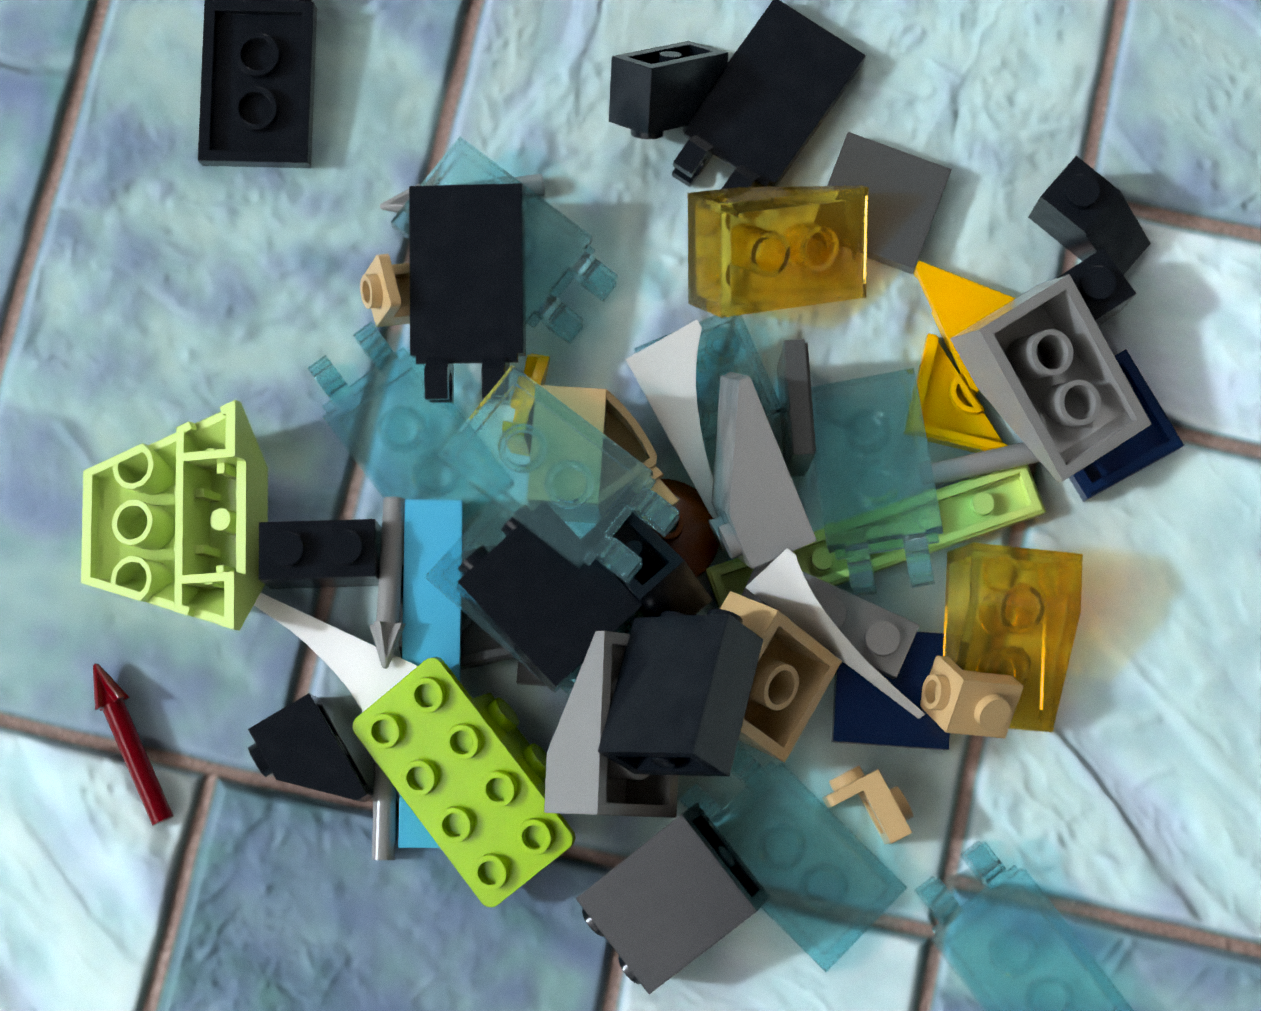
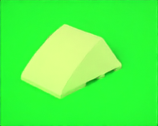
M234 400L220 407L221 412L197 423L190 421L176 427V433L150 445L139 444L83 471L81 583L240 631L265 585L259 580V522H268V467L240 401Z

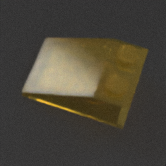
M863 185L737 187L687 193L688 304L722 318L866 298L869 187Z
M973 542L947 552L943 656L950 657L962 670L1013 676L1024 687L1009 729L1053 732L1081 613L1083 554Z

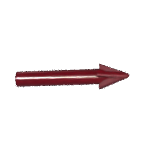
M95 663L93 665L95 710L100 709V711H103L151 824L155 826L171 819L174 815L124 701L130 697L98 663Z

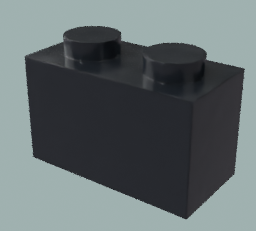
M375 519L259 522V580L270 589L378 586L382 527Z

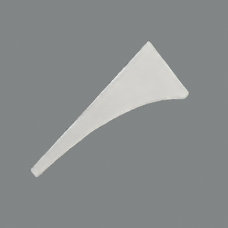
M695 320L630 356L626 361L707 510L713 518H716L717 515L711 503L713 476L704 448L697 406L696 363L702 327L698 320Z
M786 548L745 587L767 605L783 613L837 658L915 717L920 719L925 715L923 711L879 673L840 631L815 597L801 570L796 554L790 549Z
M260 593L254 606L291 630L305 642L340 678L362 712L417 667V665L393 655L389 667L384 669L381 666L376 646L263 593Z

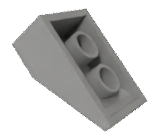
M1070 274L1035 286L950 338L976 387L1057 482L1068 479L1151 425L1149 418Z
M729 372L720 376L711 502L717 517L709 520V524L721 551H727L731 559L737 557L753 569L776 559L786 548L794 551L817 540L751 377Z
M595 631L547 750L544 813L677 818L678 775L633 774L598 752L630 634Z

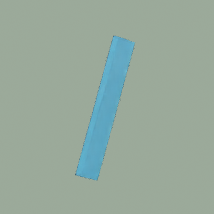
M405 499L403 623L406 625L402 632V659L419 666L428 658L439 657L444 660L461 683L462 595L456 588L457 581L462 578V573L458 570V567L463 563L464 502L463 500ZM399 794L398 848H440Z

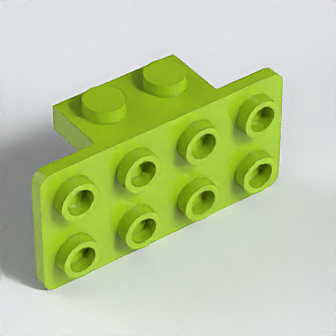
M432 657L423 661L356 717L353 721L352 729L481 903L486 907H495L573 846L576 839L575 832L560 813H544L547 753L537 744L532 743L530 745L517 728L519 719L511 706L502 698L497 697L495 699L491 693L472 698L444 660L439 657Z

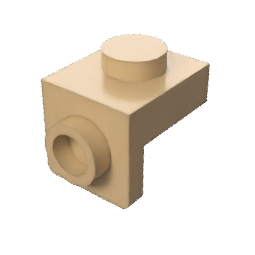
M389 254L376 255L361 278L360 291L363 304L367 309L372 310L376 328L410 324L409 263L392 265Z
M936 656L930 675L926 677L922 686L920 706L946 733L1006 738L1024 686L1013 676L962 670L950 657Z
M859 765L828 781L834 792L822 798L826 807H833L858 794L884 844H892L912 833L906 821L914 816L905 796L898 786L891 789L888 788L879 769L864 775Z

